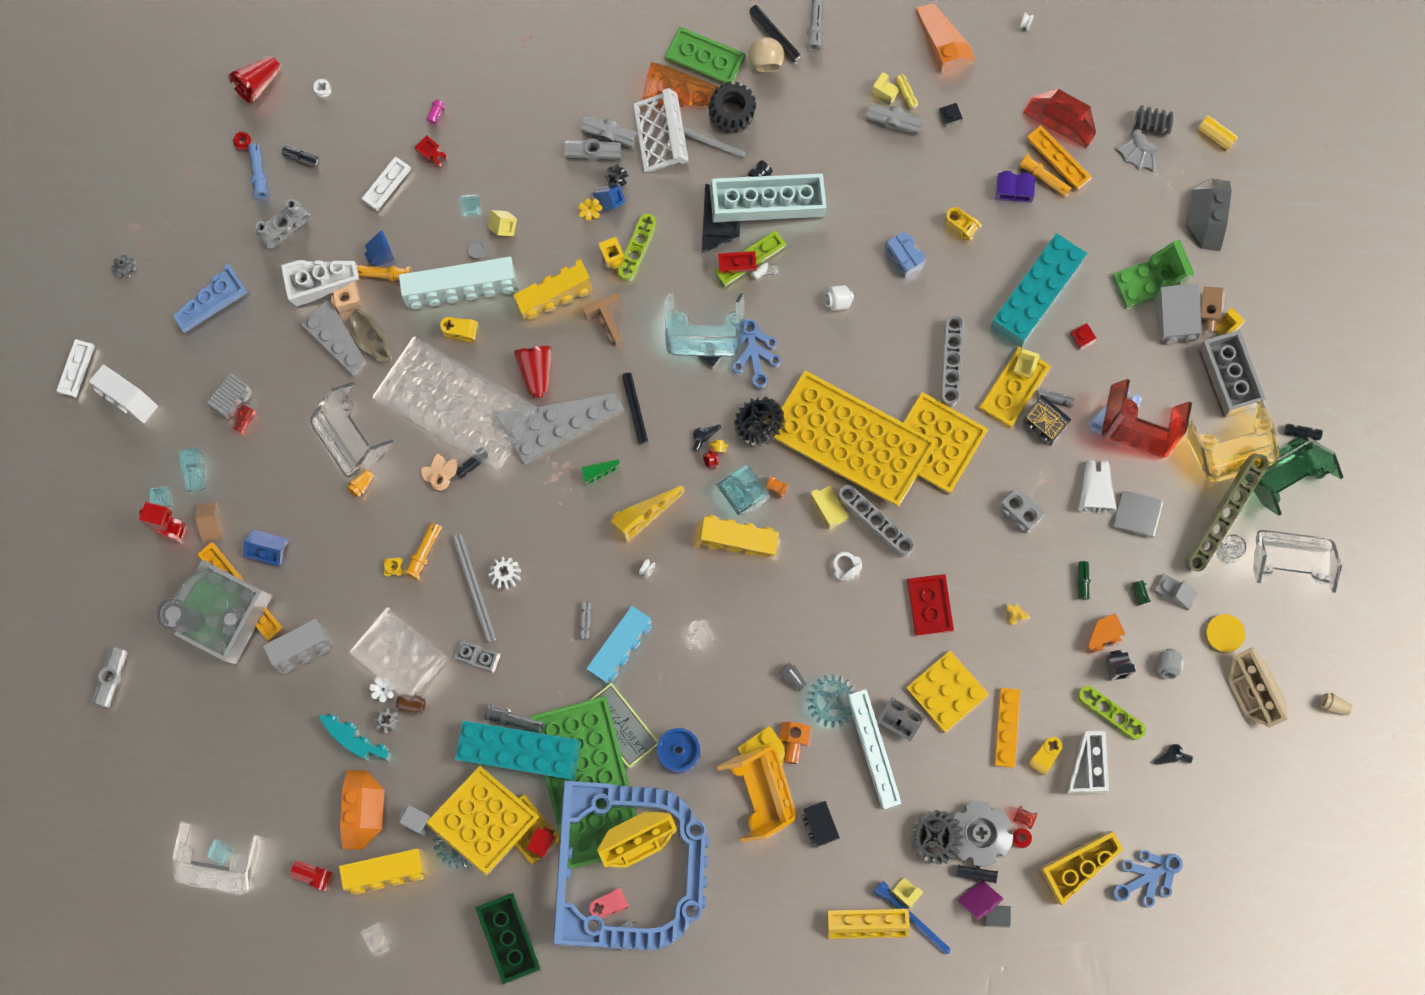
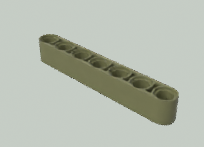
M1253 453L1247 457L1187 554L1185 565L1189 569L1200 572L1206 568L1268 468L1269 461L1266 456ZM1259 457L1261 460V464L1259 467L1256 468L1254 466V461L1256 458ZM1249 474L1251 480L1248 484H1245L1244 477ZM1236 491H1239L1240 498L1235 501L1233 495ZM1228 507L1230 514L1228 517H1224L1223 511ZM1219 524L1220 530L1214 534L1213 527ZM1205 541H1209L1210 546L1207 550H1203L1202 545ZM1198 557L1199 564L1196 567H1193L1192 561L1194 558Z

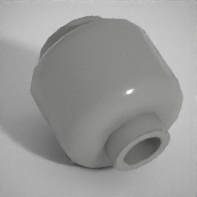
M1166 649L1158 655L1157 671L1163 678L1175 679L1182 673L1183 656L1177 650Z

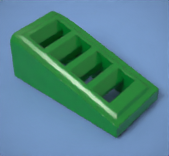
M616 459L582 467L585 485H589L620 469L619 460Z

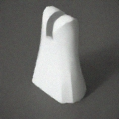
M1087 460L1078 503V510L1080 512L1094 513L1096 508L1099 514H1111L1117 511L1108 460H1100L1099 472L1096 471V461Z

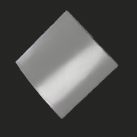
M1122 491L1114 528L1134 532L1135 535L1154 538L1163 501L1142 494Z

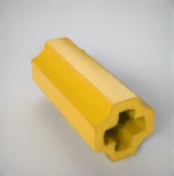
M1209 115L1198 128L1227 151L1238 138L1237 135Z

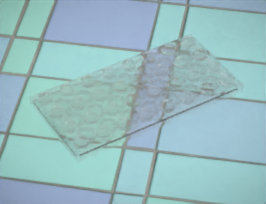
M415 336L372 397L375 401L496 472L500 471L539 412V408Z

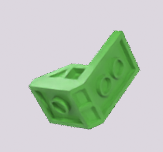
M1177 240L1153 254L1149 261L1113 273V278L1126 309L1154 300L1161 287L1188 285L1194 275V271L1181 241Z

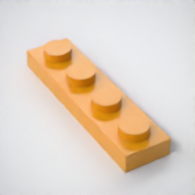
M1041 125L1027 136L1026 140L1077 191L1091 180L1089 173Z
M1000 688L995 767L1015 768L1021 689Z

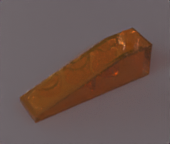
M651 62L642 100L662 94V90L669 88L677 93L679 107L685 105L709 106L712 93H714L717 87H720L672 67ZM663 99L657 102L656 108H662L664 105Z

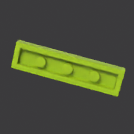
M775 230L743 252L756 251V264L758 266L784 249L786 243ZM719 267L714 270V273L724 287L747 273L719 274Z

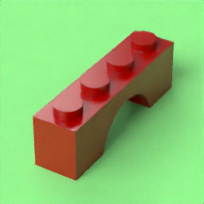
M145 501L144 506L139 510V520L159 538L181 543L187 525L183 521L172 518V511L168 507Z

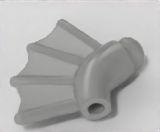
M1137 129L1132 132L1134 138L1117 147L1116 150L1123 154L1125 162L1134 163L1138 169L1149 168L1155 171L1157 144L1148 142L1142 131Z

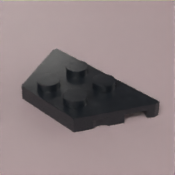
M705 184L702 253L740 239V221L713 222L709 184Z

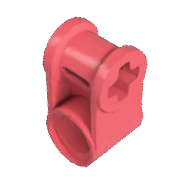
M619 888L594 900L590 904L589 910L591 916L596 915L602 919L628 908L629 905L622 889ZM595 905H599V907H604L602 909V914H598V912H593V910H595Z

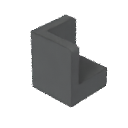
M995 906L993 911H989L986 914L984 926L1011 927V906Z

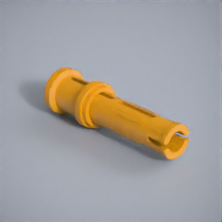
M1029 154L1024 157L1019 165L1020 169L1023 168L1032 176H1035V178L1038 177L1063 195V197H1066L1072 187H1069L1044 169L1042 163H1037L1030 158Z
M356 264L359 276L386 278L391 282H395V280L400 281V274L412 273L411 267L398 268L392 265L388 268Z
M430 522L416 554L411 555V562L407 570L403 572L412 579L419 580V574L423 566L427 564L426 557L442 528L437 524L434 525L435 523Z

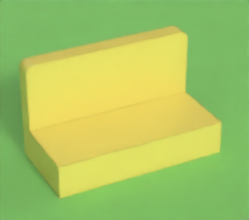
M831 486L820 491L816 489L810 493V498L829 529L848 519V514Z

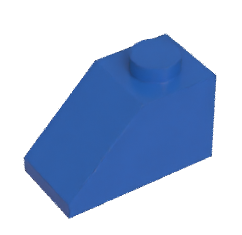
M383 230L378 232L365 245L367 252L364 255L367 262H372L373 266L378 267L395 260Z

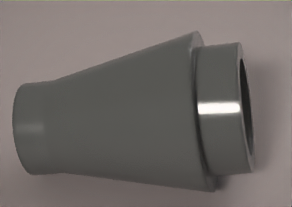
M789 662L779 672L781 679L798 691L807 685L795 664L792 665Z

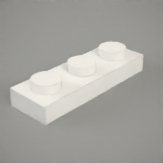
M395 156L362 197V201L378 211L411 170L410 166Z
M75 339L56 392L74 398L77 397L95 347L93 344Z

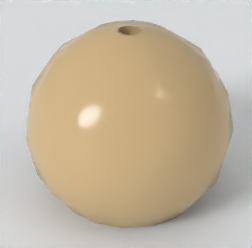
M770 37L759 38L749 49L748 59L750 65L758 72H770L779 69L784 61L782 45Z

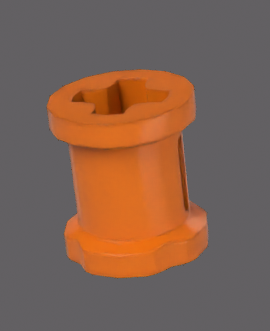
M772 475L764 490H769L779 495V498L782 499L789 484L782 483Z

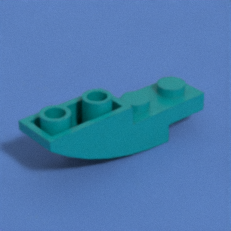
M329 713L327 716L320 715L319 718L324 727L347 750L368 761L372 754L389 762L392 754L387 751L388 747L379 743L377 746L369 744L371 740L360 736L358 739L357 737L360 732L355 729V724L345 721L344 724L338 722L339 718Z

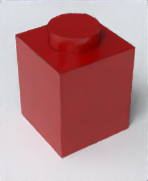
M545 826L543 829L537 827L526 849L546 859L557 839L553 835L554 831Z

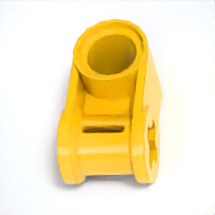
M958 207L950 208L944 219L945 225L967 241H971L974 232L981 227V223L976 218L968 215ZM954 215L958 220L953 221L949 216Z
M446 317L441 321L440 327L446 338L466 342L475 341L477 321Z
M1056 737L1048 738L1028 765L1045 776L1062 749L1061 740ZM1054 742L1057 750L1050 751L1048 743L1052 744Z

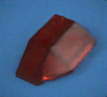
M1060 89L1032 97L1023 111V114L1085 148H1088L1096 135L1091 106Z

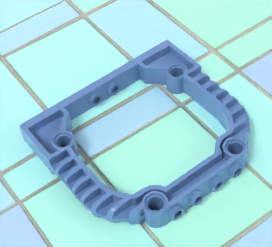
M564 781L553 945L657 950L674 943L683 935L690 922L699 919L702 908L706 906V896H703V888H706L707 876H704V868H707L708 856H705V848H708L709 836H706L704 823L695 820L693 812L680 797L672 792L658 788ZM603 800L606 808L598 809L595 804L596 801ZM611 807L653 809L670 813L672 818L678 822V837L680 841L687 846L684 897L674 907L673 920L663 927L651 929L605 926L599 916L592 915L586 918L577 910L573 903H565L566 879L570 880L571 867H567L568 859L572 857V847H569L570 824H578L590 813L598 816L605 815ZM691 826H696L699 829L700 833L698 836H693L690 833ZM688 906L695 909L694 917H689L686 914ZM590 921L597 922L598 930L596 932L588 929Z

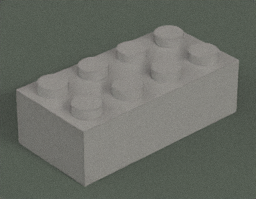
M1240 330L1204 340L1199 348L1225 417L1262 406L1266 398Z

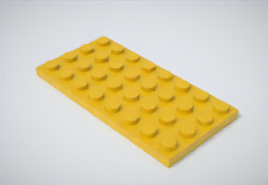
M806 370L781 408L785 418V422L782 423L784 429L779 430L780 435L774 436L776 441L897 507L900 506L937 445L936 440Z

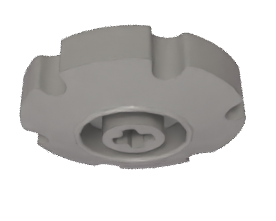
M988 802L969 803L965 806V813L957 811L954 815V820L960 821L958 826L963 827L960 834L965 836L963 839H960V842L964 845L958 846L961 853L955 854L962 861H965L967 858L972 859L973 866L983 867L995 864L997 862L996 855L1004 857L1012 845L1013 834L1007 832V828L1012 824L1006 813L999 807L991 810ZM979 829L986 834L982 839H980V836H976Z

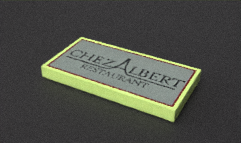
M610 683L590 700L604 696L607 697L622 759L630 769L657 747L658 740L614 685Z

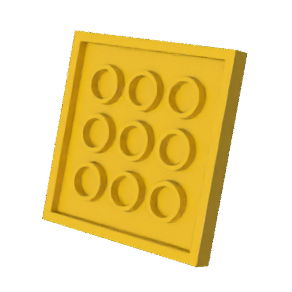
M922 392L905 419L904 424L936 440L937 445L918 474V477L951 494L988 429Z
M479 766L426 822V825L482 874L487 876L538 821L540 816Z

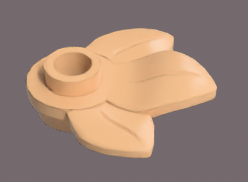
M436 454L431 467H423L421 469L422 477L425 481L431 483L434 489L442 491L448 487L450 479L456 474L457 461L452 459L447 462L444 457Z

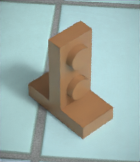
M618 293L583 308L587 320L598 316L601 324L607 326L609 330L606 332L610 342L614 341L616 346L623 344V340L609 310L621 305Z

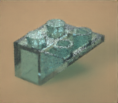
M746 464L716 484L737 516L751 512L770 500L769 492L749 464Z

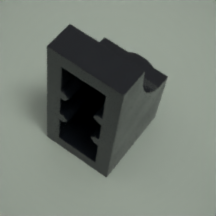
M1122 650L1112 651L1105 658L1110 681L1130 678L1136 672L1135 665L1131 663L1128 652L1122 653Z

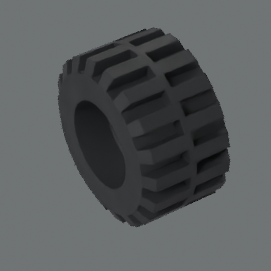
M728 82L727 85L723 83L720 85V88L717 87L714 93H712L708 114L711 116V122H715L716 128L721 127L723 132L729 130V133H733L736 130L738 133L741 131V128L745 130L750 125L756 109L755 95H751V89H746V85L740 86L739 82H735V84ZM730 101L735 102L742 108V111L739 113H729L723 108L722 104Z

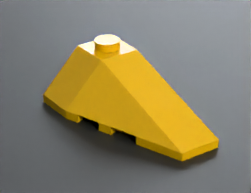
M678 486L624 509L622 512H616L612 517V526L628 542L684 494L683 486Z

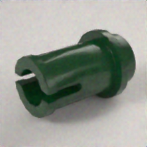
M1143 580L1132 583V589L1135 591L1139 606L1150 603L1151 600L1145 587L1147 584Z

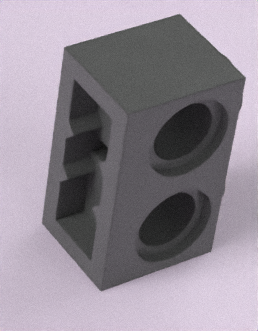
M891 696L877 722L911 742L925 716Z

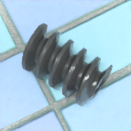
M1141 105L1136 111L1133 127L1139 123V128L1142 129L1145 124L1148 131L1153 126L1154 132L1160 127L1161 133L1168 129L1170 135L1174 121L1173 111H1170L1166 116V110H1162L1159 114L1158 108H1155L1152 112L1151 107H1147L1144 111V105Z

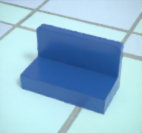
M252 530L244 540L243 557L280 566L283 558V549L288 544V538Z

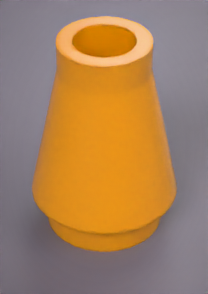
M365 469L361 474L348 482L347 490L358 498L364 494L374 475Z

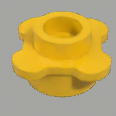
M386 558L384 560V575L386 577L391 575L401 576L403 574L401 569L403 561L401 558Z

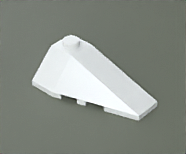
M297 260L281 265L288 300L296 306L313 302L359 280L355 261L322 262L321 260Z

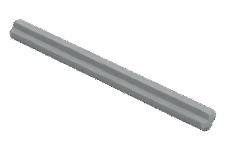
M462 534L454 535L452 539L487 643L496 640V636Z

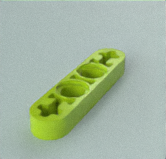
M644 214L638 221L624 254L625 261L622 262L623 265L618 269L619 277L623 281H631L636 275L656 228V219L652 214ZM648 219L651 220V224H648L646 231H644L645 222ZM643 235L646 237V241L638 243L636 242V237ZM633 251L639 254V257L635 260L628 257ZM628 263L631 264L630 273L624 275L623 270L626 271Z
M1085 686L1079 691L1078 698L1082 704L1133 740H1138L1145 735L1146 728L1142 722L1095 688ZM1083 691H1084V692L1090 691V692H1091V695H1090V696H1091L1093 699H1096L1097 696H1098L1100 699H1099V700L1095 703V705L1093 706V705H1091V704H1092L1094 701H1093L1092 699H1090V698H1088L1087 700H1085V699H1084V696H1085V695L1083 694ZM1100 702H1106L1109 705L1108 712H1101L1098 705ZM1116 714L1124 715L1125 722L1123 724L1115 722ZM1129 720L1132 721L1130 724L1132 727L1138 726L1140 728L1139 732L1141 734L1133 735L1134 730L1128 727L1127 730L1124 728Z

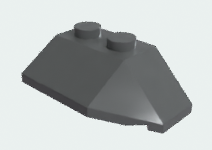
M1211 178L1191 191L1187 227L1203 249L1221 251L1228 223L1232 193L1230 181Z

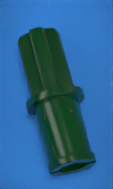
M1079 561V579L1076 580L1078 582V600H1090V582L1092 580L1089 579V562Z

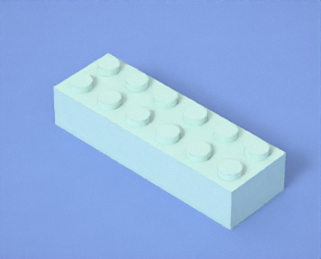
M823 174L717 178L711 180L710 195L713 222L824 217L827 209Z
M511 257L399 275L402 297L407 308L419 309L424 305L437 306L443 302L456 303L461 299L474 300L480 296L493 297L498 293L511 294L518 290L515 268Z

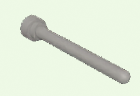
M666 118L664 119L662 128L664 127L665 123L667 122ZM683 127L684 135L741 158L746 156L744 150Z

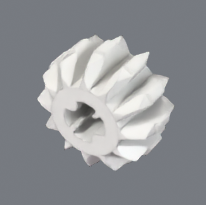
M501 557L500 563L495 559L494 563L496 566H489V569L493 572L488 573V576L493 578L491 580L493 585L497 583L498 589H501L504 584L505 589L508 590V584L510 583L515 587L514 580L520 581L521 579L517 575L521 573V569L517 568L519 564L517 562L512 563L513 560L510 557L507 562H505L504 557ZM507 570L509 574L507 576L505 574V577H503L501 572Z

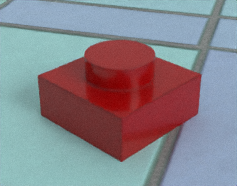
M1088 323L1070 333L1079 349L1097 340Z

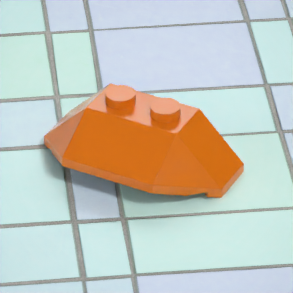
M347 770L342 788L340 822L343 850H363L383 829L385 790L367 770Z

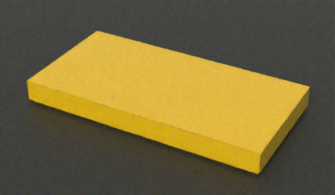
M1021 347L1017 348L979 407L981 411L1009 428L1013 427L1051 365L1038 359L1032 378L1013 373L1021 349H1023Z

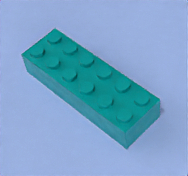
M1056 233L994 317L991 328L1022 348L1084 263L1088 253Z
M463 721L455 760L575 781L582 742L577 739Z

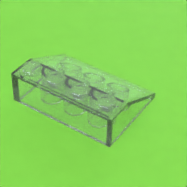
M388 607L350 651L354 657L408 702L450 660L445 653Z

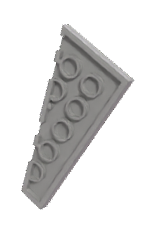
M611 393L497 414L523 463L526 464L624 411V408L616 394Z

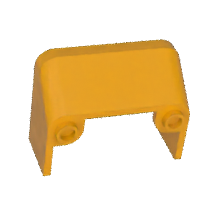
M763 747L738 755L717 766L718 770L730 769L735 776H744L755 811L749 815L747 821L750 833L740 838L741 843L767 839L795 820V806L775 747Z

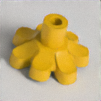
M586 198L584 203H579L578 205L581 218L584 216L586 220H591L592 216L596 219L599 218L600 214L597 211H601L602 206L596 198L592 201Z
M1008 604L1006 607L1011 615L1008 622L1015 625L1018 619L1024 620L1030 617L1026 611L1020 610L1021 607L1017 604L1015 606Z

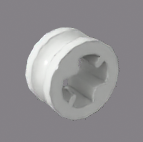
M1025 12L1020 28L1025 27L1029 31L1034 15L1028 16Z
M319 79L314 83L313 88L318 97L325 98L330 95L331 87L327 80ZM319 87H325L326 90H319Z
M646 559L639 574H645V577L649 578L656 563H650L649 559Z

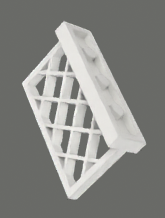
M669 88L662 90V94L633 104L644 172L646 173L679 162L682 164L689 162L678 95ZM663 99L664 105L659 111L654 108L657 102ZM649 106L646 114L642 116L640 107ZM653 109L659 112L654 122L648 119ZM664 115L667 122L662 128L657 124ZM646 121L652 123L647 133L643 131ZM656 126L661 129L657 139L651 136ZM665 132L670 137L666 145L660 142ZM649 138L655 141L650 151L646 149V143ZM658 144L664 146L660 156L654 154ZM669 149L672 151L673 159L666 161L663 158ZM654 155L658 159L654 165L649 166V160Z

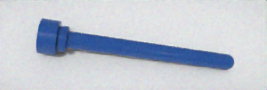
M884 880L873 891L878 898H885L896 909H908L890 892L889 885ZM909 910V921L944 954H949L951 952L950 947Z

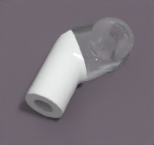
M763 263L757 268V271L751 272V275L757 280L762 275H778L780 269L776 264Z

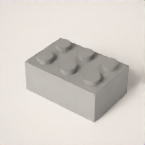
M317 619L263 645L272 666L280 673L292 671L295 665L299 663L305 664L311 661L314 655L318 653L322 655L333 646L324 626Z

